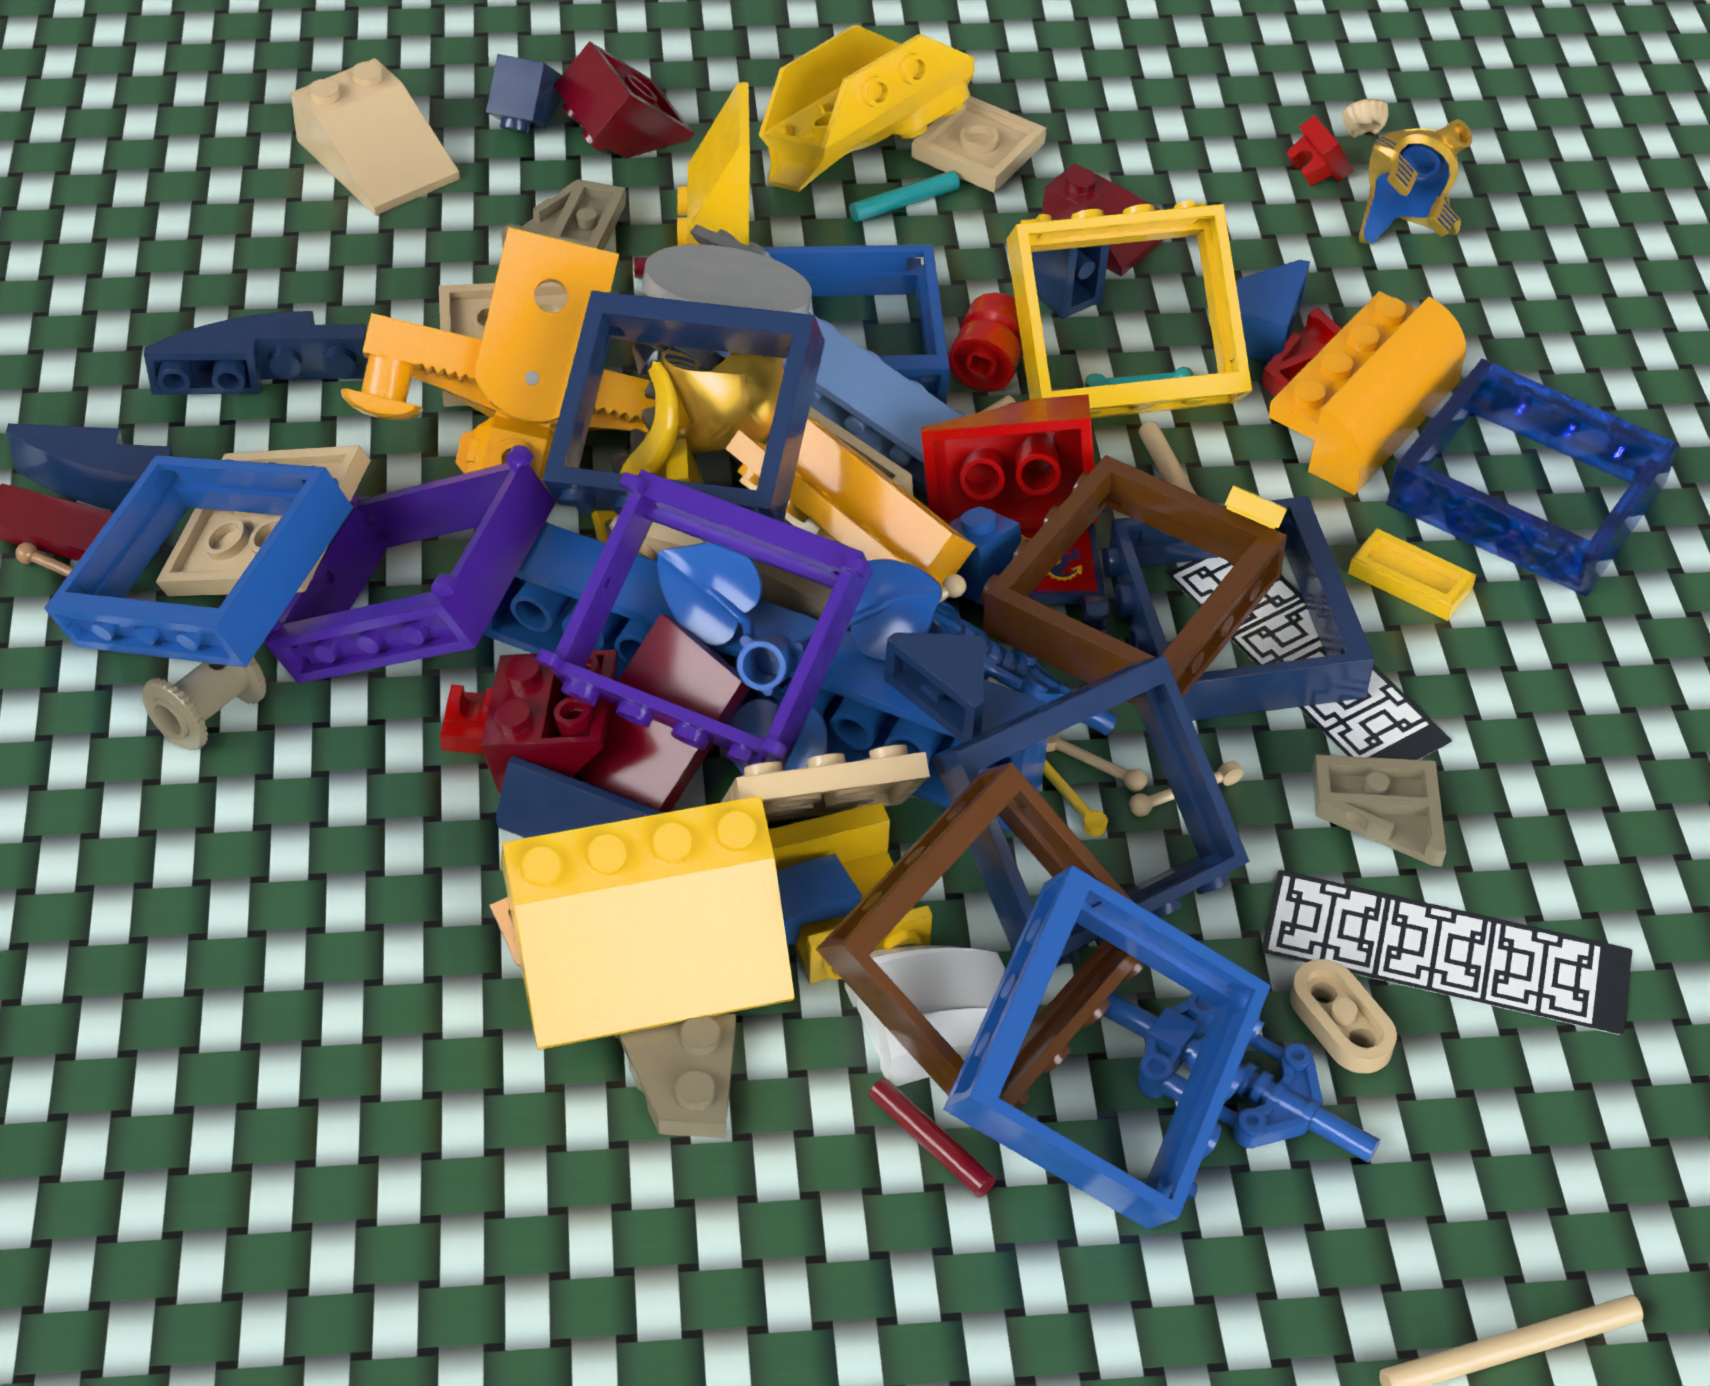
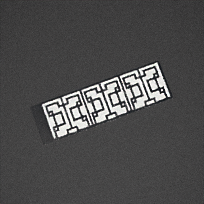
M1220 557L1193 560L1168 572L1167 576L1200 608L1235 564ZM1282 575L1231 638L1256 665L1326 656L1302 594ZM1373 665L1366 698L1299 707L1346 756L1419 760L1452 742L1375 665Z
M1284 870L1278 871L1261 950L1262 953L1304 963L1317 959L1331 960L1342 964L1352 974L1617 1035L1624 1034L1632 949Z

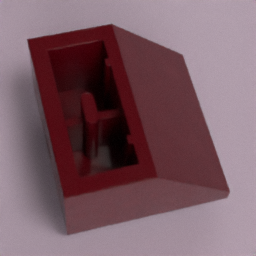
M617 650L592 651L584 669L615 680L619 661ZM538 653L500 655L481 741V748L498 793L502 791L508 761L512 756L572 777L603 749L611 703L598 699L595 706H590L561 692L563 683L548 667L535 662Z

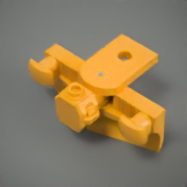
M508 227L482 340L371 313L362 351L364 357L368 358L361 392L342 388V398L349 406L375 418L393 421L409 420L419 416L424 410L420 406L406 403L413 377L448 392L489 417L488 420L478 425L477 428L461 435L455 463L464 474L506 464V457L511 448L520 445L526 447L533 454L534 457L529 465L542 481L591 291L610 293L619 254ZM555 282L565 289L568 299L561 310L546 312L536 304L534 293L541 284ZM604 369L588 431H632L633 429H642L648 433L641 414L644 409L655 407V400L645 397V389L651 380ZM676 391L679 407L677 432H679V429H685L686 426H690L692 421ZM665 462L656 475L667 479Z

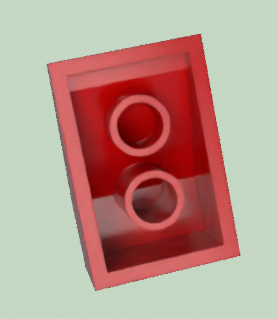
M1089 394L1031 399L921 427L928 507L948 524L961 517L964 512L982 506L1020 523L1021 529L1042 527L1049 510L1055 505L1061 506L1072 493L1080 475L1084 472L1090 473L1094 468ZM1098 516L1092 523L1098 522Z

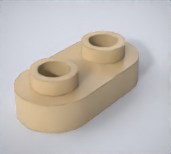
M1326 959L1312 960L1303 964L1295 973L1290 992V1002L1296 1014L1332 1058L1343 1068L1356 1073H1373L1384 1068L1391 1059L1397 1039L1396 1028L1392 1020L1356 977L1342 964ZM1321 997L1328 1000L1330 1003H1321L1318 1002L1315 998ZM1354 1043L1362 1044L1367 1048L1357 1046Z

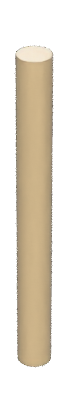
M1632 1294L1381 1369L1379 1373L1381 1386H1430L1641 1322L1643 1320V1310L1636 1296Z

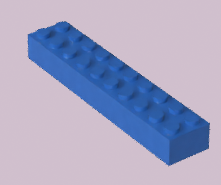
M546 521L483 635L532 654L538 653L540 649L555 653L606 543L555 526ZM637 555L593 648V651L617 650L619 656L615 678L617 682L660 614L674 617L660 586L657 562L645 556ZM761 599L753 609L746 612L754 621L755 636L757 638L767 633H779L789 638L793 643L812 634L819 621L807 614L797 613ZM739 624L734 637L725 644L718 646L706 644L736 670L739 653L744 648L740 644V638L743 636L742 625ZM846 630L813 704V707L821 712L827 725L829 743L826 754L844 753L847 763L870 758V750L891 745H907L908 754L926 752L930 777L911 795L948 808L951 803L931 757L962 742L884 680L886 660L876 659L861 652L854 644L851 632ZM803 651L802 653L798 654V664H797V667H798V665H799V663H800V661H801V659H802V656H803V654H804L805 651ZM797 667L790 677L778 685L785 692H787ZM984 680V707L981 733L1048 702ZM750 688L736 712L753 699L769 698L777 703L778 701L772 695L765 696L762 691ZM1048 738L978 770V773L980 774L983 770L1012 762L1038 792L1043 779ZM997 816L1001 829L1012 832L1004 821Z

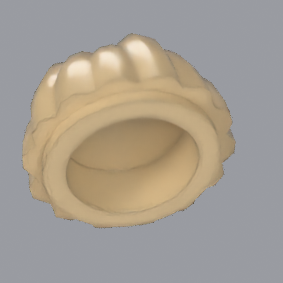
M1364 99L1350 104L1342 112L1348 133L1353 138L1366 132L1378 134L1387 122L1388 104L1379 99Z

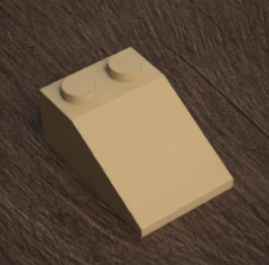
M376 58L358 63L350 69L325 79L316 80L308 86L291 92L297 141L375 216L460 179L457 167L403 83Z

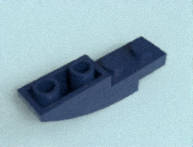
M290 311L239 317L196 327L145 347L144 358L151 394H260L261 382L264 379H364L368 358H365L362 352L367 334L366 325H315L313 311Z

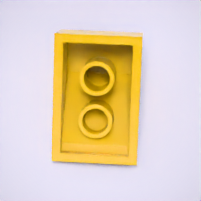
M748 82L737 83L687 165V185H677L678 216H687L677 217V246L699 244L690 233L696 224L716 233L723 229L734 236L740 243L744 245L749 244L750 136Z

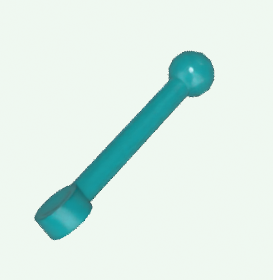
M1184 366L1172 373L1105 378L1101 374L1093 373L1086 377L1085 388L1194 376V373L1190 368Z

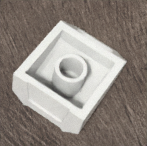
M944 945L901 946L872 951L869 954L870 957L965 1061L1006 970L998 953ZM845 983V989L853 1007H857L880 1058V1068L884 1077L895 1086L930 1077Z

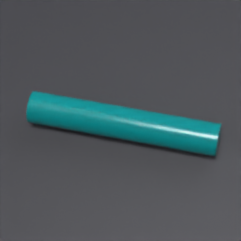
M952 170L850 203L849 212L851 218L857 223L957 190L960 187L959 178L956 172Z

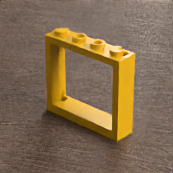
M1193 199L1174 205V209L1155 211V207L1152 204H1141L1124 209L1123 214L1104 216L1103 210L1089 209L1074 213L1071 216L1072 219L1052 221L1051 215L1039 214L1036 219L1020 220V224L1015 225L1006 241L1030 400L1089 394L1091 419L1238 403L1252 392L1224 204L1205 206V203H1194ZM1197 236L1218 373L1051 391L1031 252Z

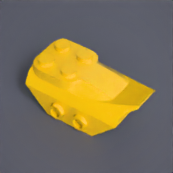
M859 25L850 26L779 69L759 132V136L767 145L770 155V172L767 181L771 186L800 192L812 180L850 152L871 146L891 135H899L902 139H910L923 134L928 129L927 125L939 117L955 114L964 107L963 102L970 96L968 84L974 76V57L922 34H917L900 44Z

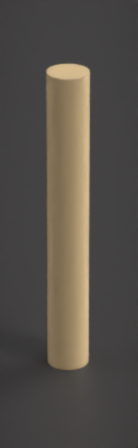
M1153 421L1143 424L1139 428L1138 434L1163 480L1197 495L1159 425Z

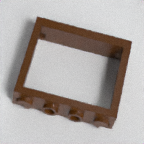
M1105 455L1090 473L1084 472L1080 475L1072 493L1061 506L1055 505L1049 510L1042 527L1032 539H1025L1019 544L1012 561L1000 575L993 574L988 579L980 597V601L984 602L983 631L987 635L1088 683L1136 661L1154 658V656L1028 597L1107 506L1235 564L1161 655L1166 656L1182 698H1184L1281 576L1287 535ZM1133 698L1127 700V702L1136 705Z
M1012 762L983 770L816 948L817 952L948 1097L964 1060L869 954L986 827L999 816L1052 877L1073 865L1132 901ZM1104 940L1030 1025L999 1098L1013 1107L1024 1106L1030 1097L1027 1089L1041 1073L1044 1074L1053 1070L1067 1057L1071 1050L1067 1043L1081 1027L1091 1025L1107 1011L1111 1003L1107 997L1120 982L1131 979L1144 968L1140 963L1141 961Z

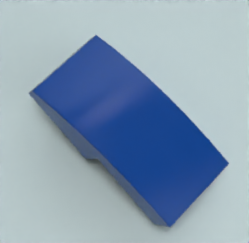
M836 854L814 858L776 871L787 945L798 942L801 925L847 916L861 901L862 895Z

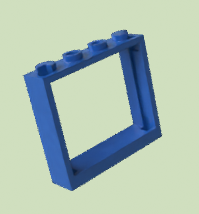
M933 245L762 247L774 260L789 266L801 274L811 287V296L916 295L924 355H884L879 357L885 364L909 380L920 383L928 393L947 405L949 362ZM913 257H923L924 265H921V258Z
M156 455L44 609L76 647L247 667L352 511L353 506L339 488L337 478H332L326 467ZM188 508L283 515L219 608L124 598Z
M1072 865L1044 883L943 1110L1146 1229L1179 1219L1185 1202L1196 1197L1198 1185L1194 1182V1178L1202 1159L1210 1154L1220 1137L1221 1125L1217 1123L1225 1101L1232 1097L1242 1081L1244 1068L1240 1065L1247 1045L1257 1037L1264 1025V1022L1258 1018L1271 985ZM1075 922L1217 1007L1145 1184L999 1098Z

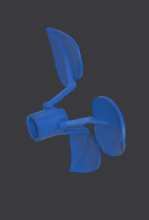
M709 542L661 550L657 554L660 586L665 600L679 624L687 628L703 643L717 646L731 640L736 634L739 624L742 625L743 636L740 638V644L744 648L739 653L737 659L738 674L747 686L762 691L765 696L772 695L777 699L778 703L769 698L753 699L734 714L729 726L763 739V737L767 736L786 694L778 685L794 673L798 664V654L806 650L812 634L794 643L779 633H767L759 638L755 636L754 621L746 612L753 609L760 601L762 580L753 559ZM873 559L868 561L873 573L848 627L851 626L853 642L861 652L876 659L886 660L887 638L895 632L929 633L936 609L942 597V589L934 577L913 564L893 559ZM812 706L783 771L807 767L808 758L827 753L829 743L828 729L821 712L817 708ZM736 764L742 775H745V767Z

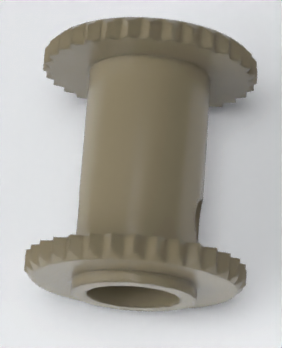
M254 657L247 667L202 662L174 685L165 679H150L144 685L142 697L149 717L165 737L181 748L197 750L201 749L208 740L207 727L205 726L207 719L235 697L247 704L252 703L254 705L258 703L266 694V682L264 674Z

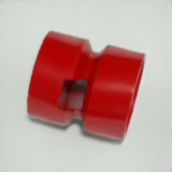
M998 292L985 293L974 299L966 313L961 330L948 353V362L952 374L962 384L973 390L982 392L999 391L1008 386L1014 377L1020 363V356L1023 353L1015 298Z

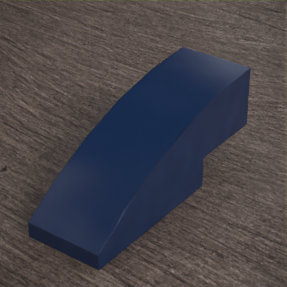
M8 423L6 429L16 472L38 485L67 498L114 511L156 455L173 456L171 446L123 444L119 428Z

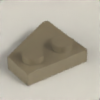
M577 179L563 188L558 196L546 199L534 207L533 219L520 228L512 223L505 226L502 230V246L504 247L508 227L604 250L626 205V188Z
M1315 755L1312 776L1317 817L1429 865L1442 866L1446 854V843L1436 761Z
M736 1014L702 1016L688 1019L685 1022L614 1035L615 1038H619L629 1060V1070L637 1088L644 1093L647 1099L648 1112L659 1134L725 1138L736 1033Z

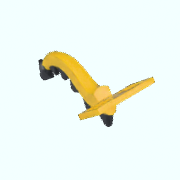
M634 343L632 352L638 375L650 376L651 379L645 389V397L654 399L655 407L646 408L641 414L648 433L642 429H633L630 432L631 454L613 455L611 466L614 473L623 474V472H628L638 476L640 470H644L656 475L668 459L676 442L679 425L678 399L671 377L661 363L662 350L646 343ZM595 511L591 516L599 541L607 543L608 536L605 523H611L616 513L614 511Z

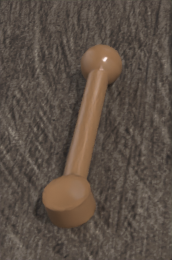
M29 542L18 545L15 551V556L20 563L31 564L34 562L66 577L74 568L39 553L36 546Z

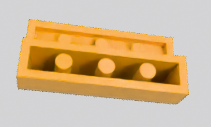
M1379 291L1271 401L1268 417L1315 440L1308 469L1309 473L1356 495L1459 383L1466 357V341L1463 331L1451 312L1431 297H1428L1418 308H1414L1398 298Z
M808 416L785 519L797 528L862 551L867 561L873 559H893L913 564L929 573L942 587L945 578L958 572L976 545L824 425ZM739 430L726 447V450L743 463L738 469V472L743 476L740 482L750 490H757L767 443L765 444Z

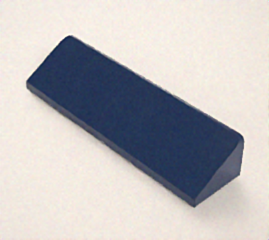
M512 756L508 761L496 813V825L505 831L529 838L665 812L522 758Z

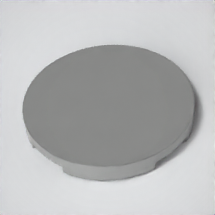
M679 245L661 249L650 255L646 260L642 281L643 290L648 297L808 314L812 294L807 280L789 266L757 253L716 245Z

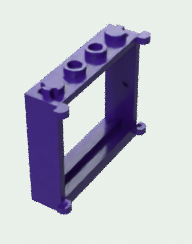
M516 445L508 453L506 464L364 499H359L354 493L350 501L353 509L329 543L306 591L296 592L265 639L264 644L298 684L476 648L556 504L555 499L529 465L534 457L533 454L526 447ZM478 527L450 575L440 574L436 577L431 586L432 592L351 609L387 548Z
M640 470L638 476L623 472L618 485L631 492L555 653L540 649L535 662L548 667L563 683L561 692L581 703L595 706L597 700L601 699L618 706L615 713L636 725L649 728L653 720L673 728L671 735L689 746L705 750L709 742L729 750L726 757L742 767L765 762H782L784 770L873 573L864 553L647 471ZM653 522L833 589L768 734L763 739L584 669Z

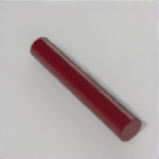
M884 1077L872 1086L868 1097L976 1197H983L990 1191L995 1184L996 1177L893 1083Z

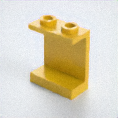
M882 802L768 829L776 871L814 858L836 854L862 895L861 900L894 866L888 853L890 819ZM929 906L912 908L874 950L901 946L930 945L932 913ZM846 916L801 925L798 942L793 945L809 984L828 979H842L817 952L816 948Z

